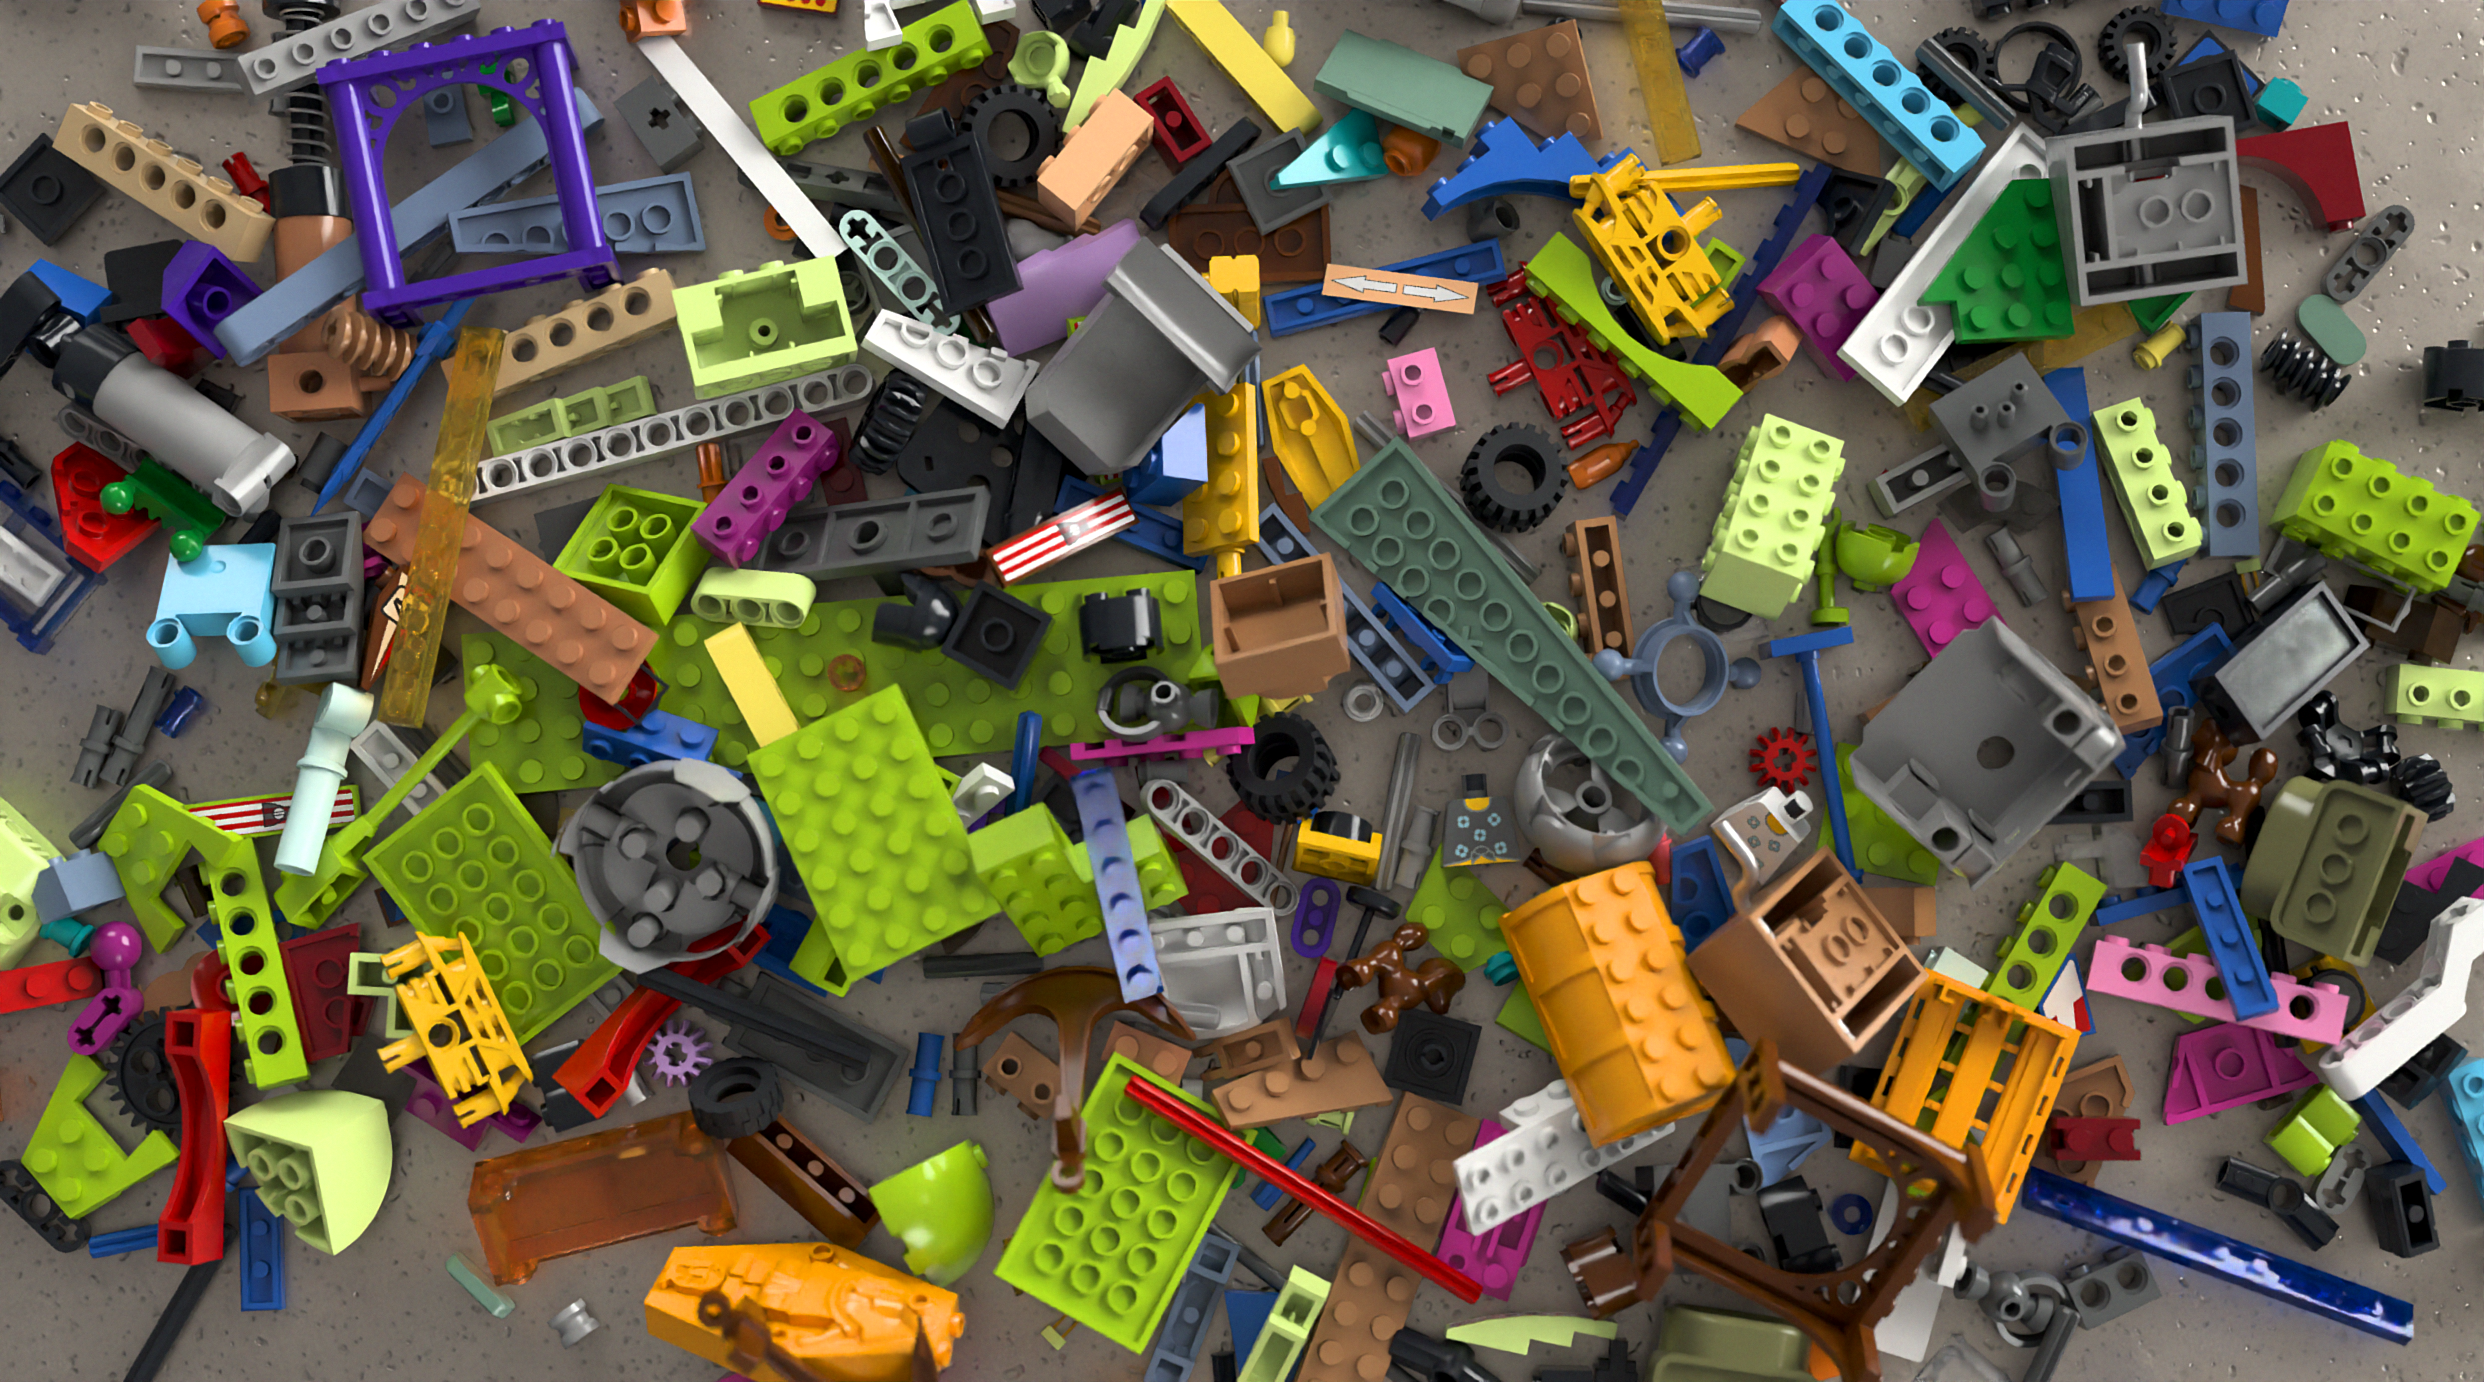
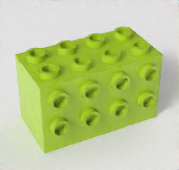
M2336 439L2335 442L2331 440L2302 453L2268 526L2280 531L2282 535L2290 540L2319 549L2318 552L2329 559L2342 561L2343 557L2366 565L2379 573L2401 580L2407 586H2414L2418 589L2413 598L2447 588L2482 516L2481 513L2471 509V502L2453 494L2444 496L2434 491V485L2428 480L2417 476L2408 478L2396 472L2397 467L2391 462L2376 457L2371 460L2359 454V448L2356 445L2345 440ZM2349 565L2355 568L2358 573L2368 578L2376 579L2392 586L2400 594L2406 596L2409 591L2363 569Z

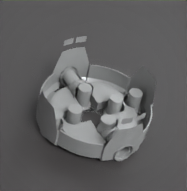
M686 757L680 761L666 760L644 764L625 773L614 782L609 781L576 811L568 823L562 837L559 852L574 856V869L581 895L593 917L602 926L599 953L610 961L641 974L666 965L670 961L683 962L707 958L727 949L738 940L742 942L759 922L762 923L770 912L779 892L777 887L781 869L777 865L774 838L764 814L750 796L751 791L724 767ZM570 817L564 823L563 827L559 831V834L563 831V828L565 827ZM677 836L682 841L691 842L695 840L699 844V853L702 854V858L696 868L690 871H681L669 863L666 857V847L672 838ZM559 838L555 840L551 857L555 855ZM746 914L749 915L748 922L743 921L740 931L728 944L702 953L685 951L690 943L742 920V917ZM609 920L616 927L615 936L605 927Z

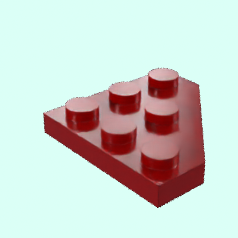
M76 441L53 458L50 469L64 550L96 573H101L162 527V519L159 516L151 520L148 518V509L143 507L137 510L134 503L129 511L120 515H114L104 510L100 503L102 489L109 483L122 482L123 478L130 473L99 452Z
M1240 800L1218 820L1271 864L1274 825L1268 818L1265 821L1257 818L1254 812L1251 813L1244 802ZM1222 836L1217 837L1211 846L1212 855L1218 860L1227 855L1229 849L1227 840ZM1190 849L1176 853L1189 893L1178 898L1177 901L1190 916L1234 911L1236 908L1258 907ZM1249 861L1241 869V878L1246 884L1253 883L1257 878L1258 869L1254 862Z

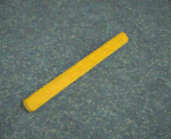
M1787 162L1646 171L1643 177L1638 178L1616 196H1626L1632 189H1639L1638 185L1643 181H1656L1664 193L1796 185L1800 180V169L1798 164ZM1576 175L1570 178L1569 193L1571 197L1576 199L1586 198L1591 188V175Z

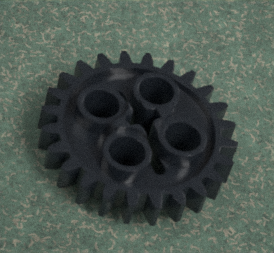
M186 1005L177 1006L175 1011L188 1008ZM170 1006L160 1007L159 1017L153 1010L144 1012L145 1023L139 1019L131 1020L129 1023L134 1033L127 1031L118 1033V1037L124 1043V1046L110 1047V1051L119 1058L117 1062L106 1064V1068L116 1071V1077L107 1080L106 1085L118 1086L119 1091L110 1099L111 1101L123 1100L125 1102V1105L119 1111L120 1116L129 1113L135 1114L131 1122L132 1127H137L147 1122L146 1135L160 1128L168 1138H171L176 1130L179 1139H181L182 1108L176 1079L171 1078L169 1075L172 1067L165 1055V1042L164 1048L159 1045L160 1038L165 1041L166 1012L172 1011ZM231 1043L230 1052L238 1047V1043ZM145 1051H148L154 1057L155 1064L151 1072L146 1071L141 1065V1057ZM231 1056L229 1098L238 1097L239 1093L231 1088L230 1085L232 1082L243 1080V1076L233 1073L232 1067L243 1063V1060L231 1058ZM160 1089H165L171 1098L170 1106L166 1110L160 1107L157 1102V1094Z

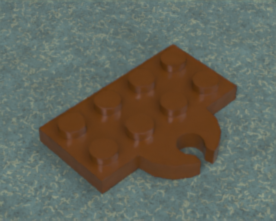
M1228 169L1220 173L1212 184L1208 204H1188L1168 222L1169 246L1201 276L1202 273L1210 272L1209 260L1212 257L1231 256L1232 259H1235L1236 256L1256 255L1259 260L1260 284L1323 282L1327 264H1331L1329 203L1260 236Z

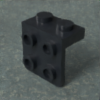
M178 239L108 251L104 255V265L108 289L113 291L111 306L99 308L102 324L117 331L118 334H129L126 327L138 318L157 320L169 317L161 309L163 272L184 243Z

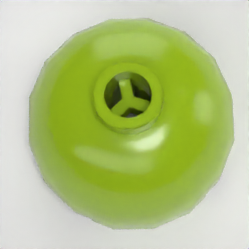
M1842 521L1836 539L1835 555L1842 571L1854 578L1853 585L1855 587L1875 592L1878 586H1892L1901 582L1909 574L1920 547L1918 541L1910 544L1912 537L1881 525L1869 523L1868 527L1862 530L1855 529L1857 521Z

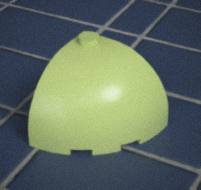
M306 1090L263 1100L223 1121L230 1146L240 1168L248 1166L260 1188L255 1190V1193L276 1218L283 1214L298 1227L295 1230V1235L323 1252L336 1255L353 1243L369 1226L384 1199L392 1168V1142L384 1101L342 1090Z

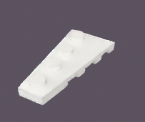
M885 309L881 310L861 344V347L1001 429H1004L1041 364L1030 359L1022 362L1007 357V351L995 347L987 350L968 343L969 338L955 333L952 336L943 335L933 331V326Z

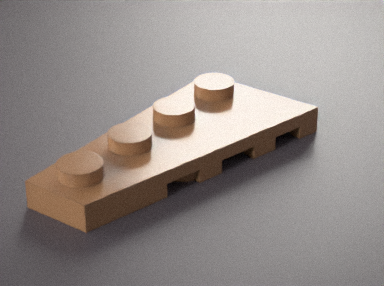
M1356 1030L1319 1044L1312 1060L1307 1059L1309 1049L1301 1052L1300 1057L1265 1067L1212 1090L1209 1096L1228 1132L1280 1124L1281 1120L1300 1117L1301 1120L1317 1118L1319 1114L1340 1111V1113L1357 1111L1360 1107L1376 1105V1108L1390 1106L1394 1098Z

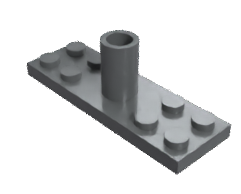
M985 486L788 511L781 526L775 531H770L759 544L758 551L754 555L751 570L800 574L809 578L812 582L871 575L886 596L905 595L903 590L905 585L902 582L901 574H907L910 569L917 571L916 569L977 561L991 495Z

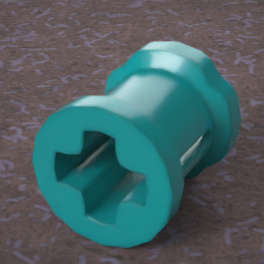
M72 917L42 925L39 936L45 940L51 938L69 950L68 955L78 958L89 947L91 936L95 933L96 928L90 924L84 926Z

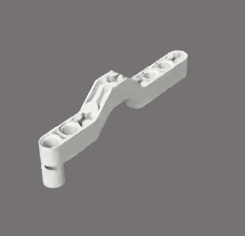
M2462 896L2434 918L2430 924L2419 979L2343 1038L2339 1046H2333L2321 1057L2319 1066L2339 1099L2351 1101L2365 1095L2465 1014L2467 1007L2464 998L2472 961L2484 952V900Z

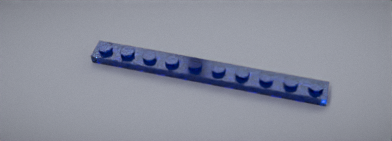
M1818 162L1812 173L1806 169L1804 170L1793 191L1799 194L1792 207L1784 204L1772 224L1779 228L1772 241L1764 238L1752 258L1758 262L1751 276L1744 272L1732 291V294L1738 297L1734 303L1735 308L1713 323L1711 328L1718 332L1710 345L1704 341L1701 343L1691 360L1693 364L1714 366L1716 368L1759 296L1755 288L1776 268L1829 178L1832 169ZM1673 407L1669 414L1663 410L1660 412L1650 430L1656 434L1649 448L1643 445L1640 446L1629 465L1636 469L1628 483L1622 479L1619 481L1609 501L1615 504L1611 514L1624 522L1683 424L1679 419L1681 413Z
M2031 1166L2025 1173L2021 1208L2402 1346H2406L2413 1339L2414 1304L2040 1168Z

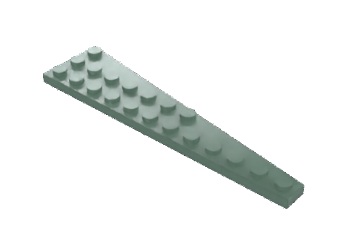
M1396 436L1308 515L1311 521L1344 549H1347L1372 573L1381 578L1400 597L1408 601L1434 626L1442 630L1448 638L1528 706L1538 712L1556 730L1565 735L1584 754L1599 764L1611 777L1633 793L1638 800L1679 835L1685 836L1715 810L1714 806L1609 682L1598 672L1587 656L1401 437Z

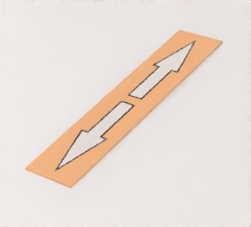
M1327 264L1322 295L1473 315L1479 283Z

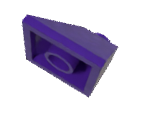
M187 239L163 272L161 309L216 359L222 360L228 351L214 335V329L228 316L265 292L214 245Z

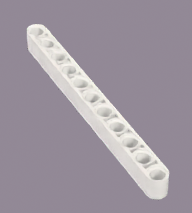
M844 365L457 467L449 471L444 477L442 483L443 492L450 501L459 506L476 508L692 451L700 444L711 442L718 444L775 429L784 422L796 407L812 418L859 407L871 401L872 396L877 391V383L870 371L863 365ZM858 375L866 377L867 385L861 393L851 394L847 391V383L852 377ZM813 387H826L828 395L824 402L815 405L809 403L808 394ZM777 396L787 397L788 407L785 412L780 415L770 414L769 404L772 399ZM739 406L747 407L749 416L746 422L741 425L731 424V412ZM698 417H708L710 426L707 432L699 436L693 435L691 432L692 422ZM660 427H668L670 430L668 442L662 446H655L652 442L654 431ZM621 437H628L631 441L628 453L623 456H615L613 453L614 443ZM583 447L590 448L592 457L589 463L583 467H577L574 463L575 453ZM543 458H550L552 461L550 473L544 477H537L535 473L537 462ZM504 468H511L513 472L511 483L499 488L496 483L497 474ZM466 478H471L473 481L471 494L465 498H459L457 494L458 484Z

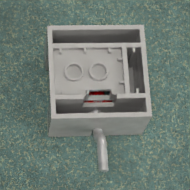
M2144 44L2126 45L2131 99L2125 110V128H2111L2045 138L2048 177L2070 303L2078 306H2088L2248 284L2233 116L2204 115L2142 124V112L2146 108L2148 99Z

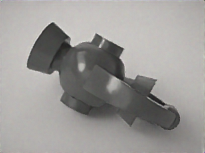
M1133 666L1116 673L1100 688L1095 713L1099 715L1103 726L1116 738L1127 742H1145L1157 738L1165 731H1177L1185 727L1191 719H1194L1197 725L1214 729L1219 708L1218 692L1216 688L1198 691L1195 696H1192L1186 686L1180 682L1169 680L1160 670L1149 666ZM1148 680L1157 684L1146 694L1143 693L1142 688L1128 682ZM1123 685L1120 696V718L1122 723L1139 721L1141 716L1146 715L1150 722L1149 724L1138 728H1124L1116 725L1109 719L1108 716H1111L1116 690Z
M1969 1260L1967 1261L1962 1279L1960 1281L1955 1280L1953 1286L1955 1298L1968 1301L1978 1300L1982 1312L1992 1319L1997 1332L2010 1344L2022 1348H2033L2040 1345L2055 1314L2054 1311L2052 1315L2054 1303L2051 1295L2031 1293L2029 1295L2028 1285L2044 1284L2054 1288L2058 1292L2060 1305L2071 1307L2070 1298L2064 1285L2051 1274L2041 1270L2028 1269L2015 1273L1997 1271L1988 1275V1272L1975 1261ZM2020 1318L2021 1323L2035 1334L2022 1335L2008 1330L2004 1323Z

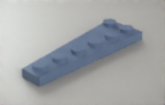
M689 171L595 187L606 244L611 246L614 254L701 253L706 250ZM558 194L450 211L446 214L455 255L570 253Z

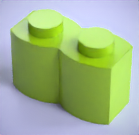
M2320 1082L2314 1084L2300 1097L2290 1112L2273 1126L2262 1142L2297 1175L2305 1178L2311 1174L2317 1176L2331 1163L2332 1159L2329 1155L2339 1144L2341 1146L2347 1145L2357 1136L2360 1130L2357 1125L2362 1120V1117L2348 1103L2339 1099L2335 1091L2326 1083Z

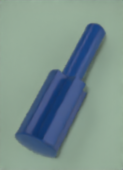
M1307 1138L1284 1166L1295 1171L1316 1147V1143L1311 1138ZM1263 1179L1249 1196L1258 1207L1268 1212L1284 1194V1191Z

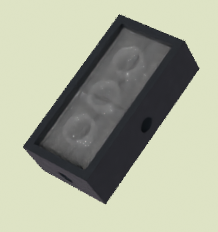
M2322 579L2294 588L2286 598L2265 613L2187 683L2234 748L2264 741L2364 652L2370 644Z

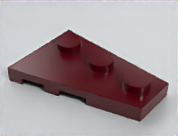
M362 922L278 943L307 1063L351 1052L356 994H347L350 953L359 952Z

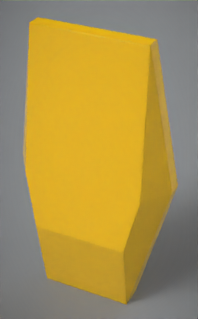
M1303 363L1261 382L1273 452L1278 456L1280 463L1298 491L1303 493L1305 502L1313 512L1361 467L1348 418Z

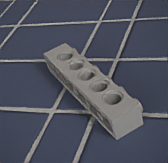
M384 0L239 56L234 64L233 72L250 106L253 107L317 82L316 68L326 67V62L330 60L348 58L352 62L367 59V55L371 52L380 50L396 51L473 21L480 11L481 5L478 0Z

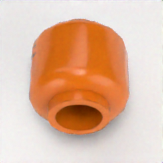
M1398 124L1393 127L1382 141L1385 164L1391 171L1400 176H1419L1436 159L1442 148L1441 141Z

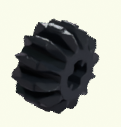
M2425 753L2410 756L2391 767V776L2389 777V783L2393 787L2391 794L2397 800L2408 803L2428 814L2429 817L2426 823L2436 822L2454 811L2456 796L2452 792L2453 784L2449 782L2447 772L2442 770L2438 760Z

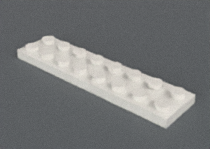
M2022 121L2014 127L1837 351L1836 354L1897 407L1907 401L1955 339L1950 305L1917 307L1918 298L2007 183L2017 179L2049 178L2045 141Z

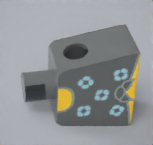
M1485 773L1461 775L1463 799L1448 800L1445 803L1440 868L1520 862L1521 853L1506 796H1487Z

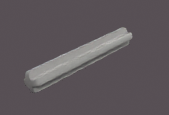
M1402 732L1399 736L1380 833L1383 834L1381 849L1371 882V888L1374 890L1390 892L1393 887L1421 744V736L1418 734Z

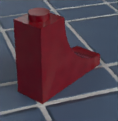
M2348 121L2235 140L2237 165L2262 169L2285 182L2303 202L2311 218L2314 230L2328 228L2329 234L2350 231L2354 229V223L2366 216Z
M171 317L157 320L138 318L126 327L150 362L186 380H189L217 360Z

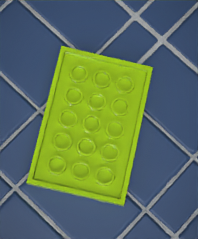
M898 684L881 690L745 755L850 983L1003 911L998 900L994 898L976 873L967 839L968 833Z
M487 761L361 858L417 931H422L426 936H444L445 938H457V932L464 933L485 973L518 1045L521 1047L625 968L599 953L602 926L586 906L577 883L576 874L557 849L555 855L551 857L553 844L491 762ZM609 920L604 927L615 936L616 927ZM459 951L438 953L445 965L460 958Z
M1114 1051L1081 1109V1117L1087 1122L1088 1127L1085 1186L1079 1192L1071 1195L1057 1192L1053 1187L1050 1173L1052 1166L1056 1162L1054 1160L992 1274L1132 1352L1141 1355L1241 1165L1123 1094L1125 1085L1132 1076H1137L1227 1131L1215 1107ZM1250 1128L1230 1133L1252 1145L1258 1131Z

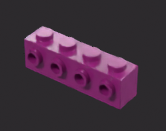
M796 407L691 525L690 528L699 545L735 571L743 562L752 559L758 551L761 541L770 531H775L781 526L789 509L796 501H801L808 495L812 488V483L823 471L829 470L835 464L841 450L834 433Z

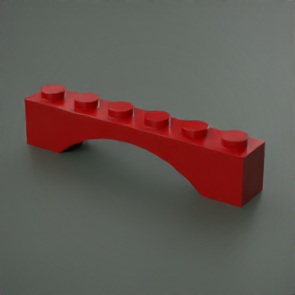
M746 914L742 917V920L690 943L685 951L702 953L728 944L740 931L743 921L748 922L749 915ZM758 923L741 943L738 940L727 949L715 955L693 961H670L661 967L707 985L725 974L743 968L771 939V936ZM639 985L556 1071L552 1078L593 1116L599 1119L627 1090L633 1070L655 1032L684 1002Z
M193 1008L166 1012L165 1055L173 1069L179 1089L182 1108V1142L176 1178L167 1204L158 1221L157 1262L196 1265L223 1258L227 1134L223 1121L228 1118L232 1020V1011Z

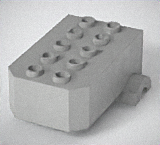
M1146 236L1135 242L1110 269L1105 279L1100 283L1108 292L1025 390L1027 421L1086 475L1116 474L1137 466L1204 383L1218 396L1227 394L1237 382L1235 380L1240 372L1250 362L1254 361L1263 350L1249 335L1254 326L1166 242L1156 247Z

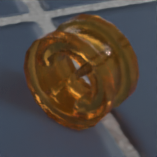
M849 654L839 655L834 658L829 664L827 671L830 683L843 692L858 690L865 683L867 676L866 667L863 662ZM846 662L854 663L853 671L858 674L857 679L854 682L848 679V685H843L840 683L841 676L836 673L837 668L841 664L847 667Z

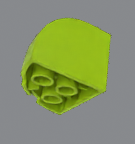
M971 1138L893 1174L868 1189L891 1237L894 1236L896 1239L902 1237L906 1247L902 1256L914 1275L918 1276L924 1273L927 1278L924 1281L941 1288L958 1280L976 1264L988 1245L994 1227V1193L985 1171V1167L990 1166V1163L981 1144L973 1145Z

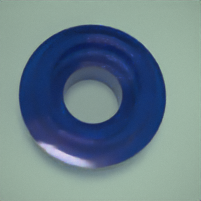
M1853 1193L1845 1194L1834 1202L1831 1209V1219L1834 1226L1842 1233L1858 1235L1865 1232L1871 1225L1873 1210L1870 1203L1864 1197ZM1854 1206L1858 1210V1217L1856 1220L1849 1222L1845 1219L1844 1213L1848 1207Z

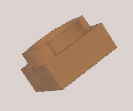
M1330 552L1210 581L1214 662L1229 700L1251 694L1268 699H1289L1328 690L1327 681L1335 674L1350 671L1342 586Z

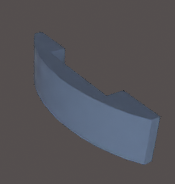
M1205 1232L1189 1263L1186 1282L1181 1283L1142 1382L1188 1381L1240 1251V1245Z

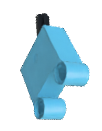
M272 509L264 511L237 544L203 545L202 553L194 561L181 562L176 560L170 553L156 619L147 631V640L164 666L176 670L190 665L197 654V647L190 636L227 635L242 661L251 667L263 666L274 658L277 647L273 640L278 597L271 591L277 547L275 543L269 542L280 530L281 519H283L277 512Z

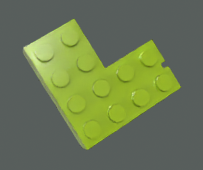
M1043 802L967 835L977 875L994 898L998 900L1003 910L1039 958L1057 953L1064 947L1085 938L1094 937L1101 931L1122 922L1131 921L1138 915L1159 906L1168 905L1175 901V899L1189 894L1177 855L1165 837H1163L1162 832L1149 813L1074 846Z

